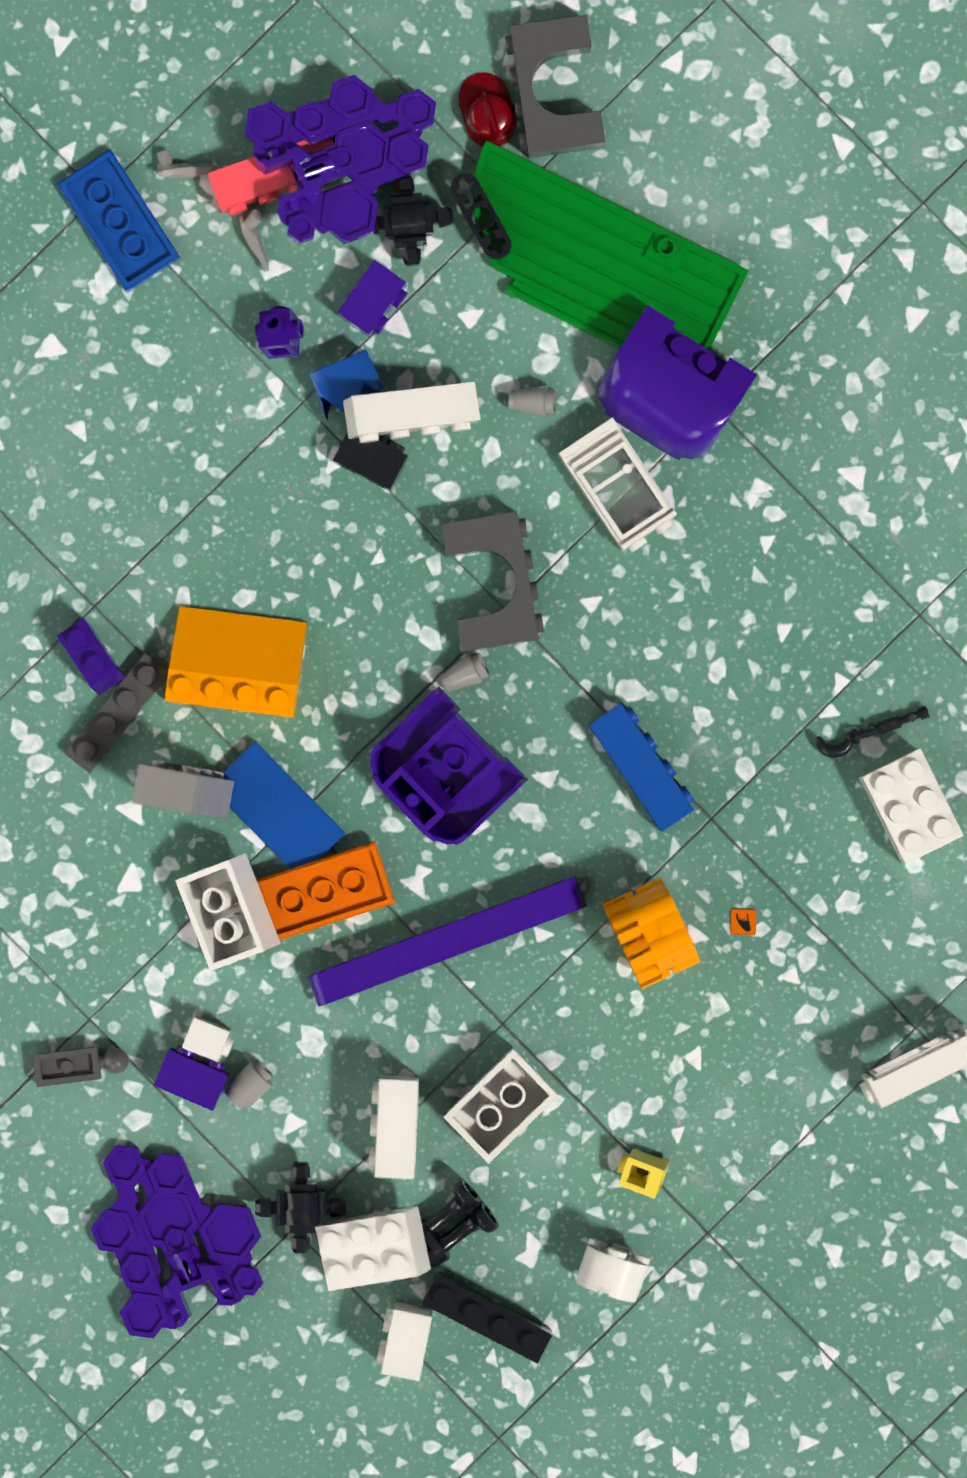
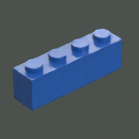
M620 703L588 726L654 823L663 832L691 813L694 809L690 804L695 800L685 785L680 788L677 786L672 778L677 774L668 760L660 761L654 750L658 746L648 732L642 735L636 726L640 720L629 705L624 708Z

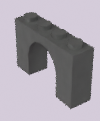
M587 15L510 26V35L505 36L507 55L514 56L515 67L509 68L511 85L512 87L518 86L520 99H514L516 119L523 118L524 131H518L521 151L527 150L529 159L604 148L605 136L601 110L572 115H557L547 111L538 103L532 89L535 73L547 61L558 57L591 53L592 46Z
M515 511L441 524L446 558L480 552L492 553L503 558L510 565L516 581V588L512 599L500 611L489 615L457 620L462 652L466 653L539 640L538 633L544 632L541 613L535 614L533 601H537L539 598L536 581L529 582L527 569H533L530 549L524 550L522 538L528 537L525 518L519 519L518 512Z

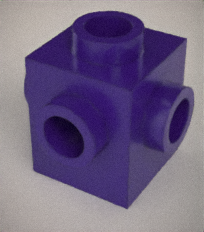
M275 306L267 311H259V323L255 326V336L259 342L258 348L268 359L299 356L300 338L304 336L302 320L290 308L284 306Z

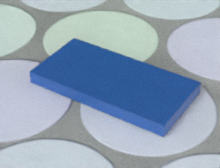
M111 149L57 183L127 293L181 258Z
M256 741L224 771L223 779L234 781L230 808L290 869L320 859L345 834L341 827Z

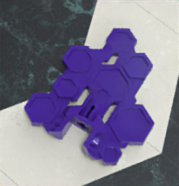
M352 75L332 83L330 98L317 103L313 101L297 107L296 111L288 114L272 101L248 109L244 137L254 144L253 156L259 169L266 175L289 166L299 188L295 192L281 196L277 204L279 219L288 227L287 236L297 244H302L314 239L316 229L321 234L329 232L345 245L373 234L378 200L371 195L377 192V186L418 172L426 167L429 145L420 136L423 129L431 127L434 123L436 102L420 89L399 96L397 101L385 104L372 94L373 89L357 76ZM394 120L398 123V126L383 132L372 122L378 121L380 124H384ZM335 136L334 145L311 154L296 144L306 140L312 145ZM345 176L352 180L321 192L322 185Z
M116 1145L104 1160L103 1165L110 1182L115 1184L119 1197L110 1209H105L90 1229L100 1251L115 1253L126 1287H129L132 1297L120 1311L128 1334L131 1336L155 1338L162 1328L176 1329L182 1327L192 1315L183 1291L210 1281L219 1305L232 1306L241 1302L245 1295L254 1296L264 1282L258 1268L247 1267L253 1260L250 1251L262 1237L251 1208L219 1203L212 1212L209 1205L202 1204L183 1156L160 1153L153 1162L143 1158L137 1147ZM139 1183L143 1185L148 1198L137 1211L135 1205L139 1198L135 1191V1186ZM197 1229L211 1261L202 1259L193 1237ZM153 1247L163 1249L172 1274L162 1287L158 1279L162 1269ZM184 1260H186L193 1278H191V1275Z

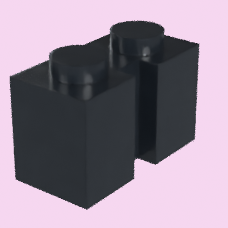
M347 431L333 462L391 492L408 460V455L403 453L405 447L388 439L386 444L381 441L360 443L359 438L349 439Z

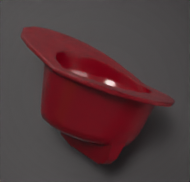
M487 72L476 73L468 77L461 85L458 98L465 127L470 138L481 147H484L486 140L499 147L507 144L514 136L517 123L516 114L505 83L496 75Z

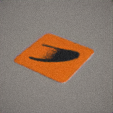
M732 909L730 933L732 935H755L757 911Z

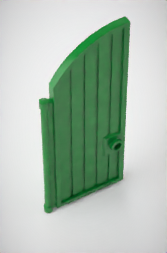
M486 140L478 160L475 177L511 240L512 247L507 257L501 260H493L487 257L494 270L514 279L513 284L509 283L506 287L505 295L513 299L515 297L620 349L649 305L674 321V329L707 350H710L749 270ZM481 195L476 200L473 196V204L475 202L483 201ZM480 207L474 210L475 224L484 226L489 223L491 214L486 208ZM494 224L490 230L479 232L481 238H484L488 234L492 243L488 247L489 251L496 250L499 254L503 252L502 246L506 241L496 238L493 230H498L499 227L497 224Z

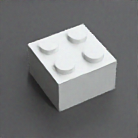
M395 1301L394 1309L387 1308L382 1332L389 1333L388 1340H381L376 1364L382 1365L381 1374L420 1381L433 1309Z

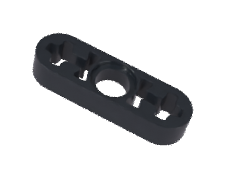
M469 173L457 175L451 183V192L480 246L490 259H504L511 251V240L479 181ZM465 180L467 184L474 183L475 186L471 188V192L475 200L480 195L483 198V201L475 202L467 210L463 206L470 203L464 193L460 195L457 193V190L460 189L459 182ZM480 207L486 208L491 214L489 223L484 226H478L472 221V213ZM494 224H497L499 227L498 230H493L496 238L506 241L502 246L503 252L499 254L496 250L489 251L488 247L492 243L488 234L484 238H481L479 232L490 230Z

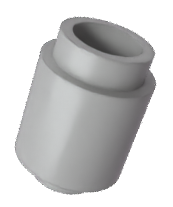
M250 1062L228 1083L229 1088L225 1093L238 1108L243 1110L247 1105L251 1107L273 1086L270 1080L273 1075L262 1063L259 1062L255 1065Z

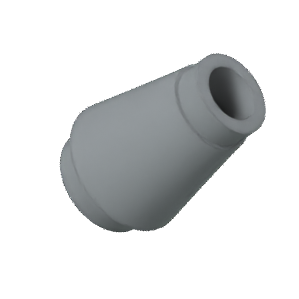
M548 385L510 390V410L547 417L548 414L554 415L556 412V389H549Z
M470 653L444 674L440 675V679L445 690L449 693L453 690L483 683L484 678L490 676V672L480 653L475 655Z

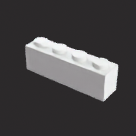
M475 382L357 395L343 400L349 439L359 438L360 443L379 441V435L390 434L391 439L410 437L409 432L420 430L422 436L441 433L440 428L451 427L452 432L466 431L471 429L470 424L481 420Z

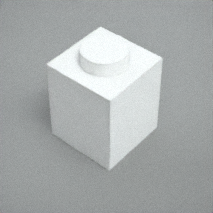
M195 1016L182 1048L218 1062L221 1056L228 1057L235 1039L229 1037L231 1029Z

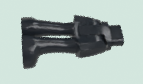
M461 1179L454 1185V1197L448 1204L426 1221L421 1218L431 1268L449 1260V1251L471 1233L480 1229L486 1233H491L499 1228V1224L491 1210L485 1203H481L442 1236L439 1235L438 1231L459 1214L480 1202L477 1192L464 1179Z

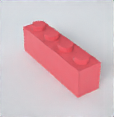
M331 137L312 145L306 140L296 144L311 154L334 145ZM254 157L207 173L222 215L229 213V216H235L248 210L247 206L259 202L260 205H266L278 200V194L287 191L292 193L299 190L289 166L265 175L259 169Z

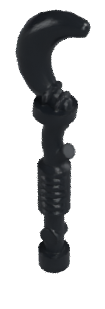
M927 707L917 708L918 711L909 712L901 717L896 715L877 722V725L869 723V729L866 730L860 729L857 732L856 728L851 729L846 734L847 737L844 738V741L838 745H830L821 736H817L815 738L817 749L826 757L840 758L852 749L853 744H860V739L901 728L902 724L914 722L919 718L921 720L929 718Z

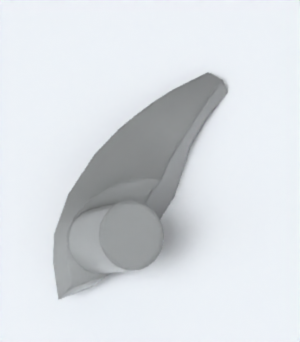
M168 150L157 154L161 168L157 169L156 174L169 179L193 178L218 170L216 165L173 164Z
M254 209L248 217L240 216V226L246 242L258 257L266 272L269 270L267 257L257 229V225L263 219V214L261 211Z

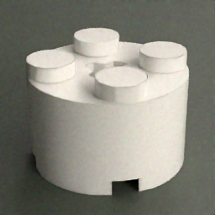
M589 1238L577 1274L576 1283L598 1293V1291L609 1294V1297L634 1303L640 1294L651 1258L638 1253H632L631 1256V1249L613 1243L612 1247L607 1248V1243Z

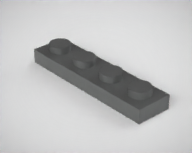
M145 653L64 754L85 771L91 773L168 678V671Z

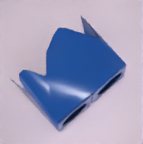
M367 350L358 352L339 362L337 361L310 373L326 421L328 420L331 404L340 411L345 412L343 400L360 394L378 393L383 387Z

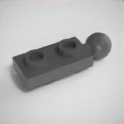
M98 1046L34 1054L36 1086L42 1087L102 1079L101 1069H106L114 1074L121 1073L128 1065V1056L120 1048H111L106 1051L104 1056H99Z

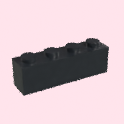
M438 1270L422 1300L423 1305L537 1364L553 1335L552 1329Z

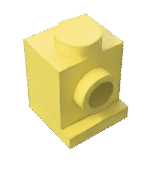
M633 1148L629 1156L625 1154L622 1156L617 1172L622 1174L619 1186L655 1199L662 1188L671 1160L667 1158L663 1160ZM639 1168L645 1169L648 1172H642Z

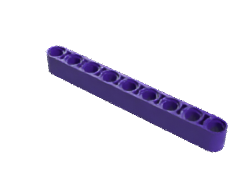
M574 876L307 976L317 1005L320 1007L587 907L577 877Z

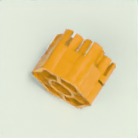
M661 877L635 888V896L632 891H629L602 904L614 932L617 933L616 937L621 947L624 946L623 951L627 960L643 953L629 960L631 969L641 989H645L670 977V969H672L674 974H677L701 962L689 932Z

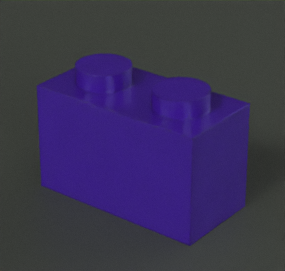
M374 260L338 310V316L369 338H371L374 332L379 335L389 322V318L386 315L392 306L398 308L408 294L404 290L407 286L406 281Z
M84 618L57 635L89 686L98 695H101L126 678L94 628Z
M178 1045L177 1050L170 1048L153 1086L213 1111L230 1075L229 1072L224 1071L226 1065L209 1058L207 1062L194 1058L196 1053L186 1050Z

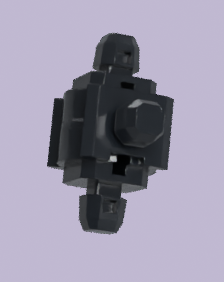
M407 175L395 180L396 193H399V195H390V204L382 205L383 216H378L377 213L373 234H380L379 231L385 230L386 241L394 240L395 249H405L401 250L403 262L406 267L419 266L421 262V248H417V246H427L426 237L434 236L433 225H439V228L447 227L454 223L453 209L437 207V211H432L431 200L423 201L422 192L412 193L415 191L413 178L411 175Z
M294 1161L291 1168V1178H294V1181L284 1182V1190H276V1200H271V1197L255 1200V1215L271 1218V1214H276V1225H284V1233H294V1236L291 1237L293 1252L307 1253L310 1248V1237L307 1236V1233H316L315 1227L317 1225H325V1214H330V1217L345 1215L346 1200L338 1197H330V1200H325V1190L317 1189V1182L307 1181V1178H310L308 1162Z

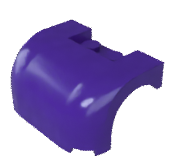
M648 305L599 383L597 389L599 400L605 408L604 413L610 418L613 417L618 424L667 455L678 460L680 458H702L714 444L757 374L731 357L726 362L674 329V321Z
M437 687L394 730L374 746L369 754L370 766L373 773L372 778L377 786L425 836L433 842L438 841L446 845H458L465 841L528 778L506 756L502 759L458 713L461 709L440 687Z

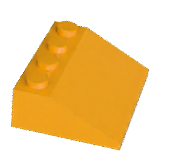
M179 606L168 670L165 701L295 718L307 622Z

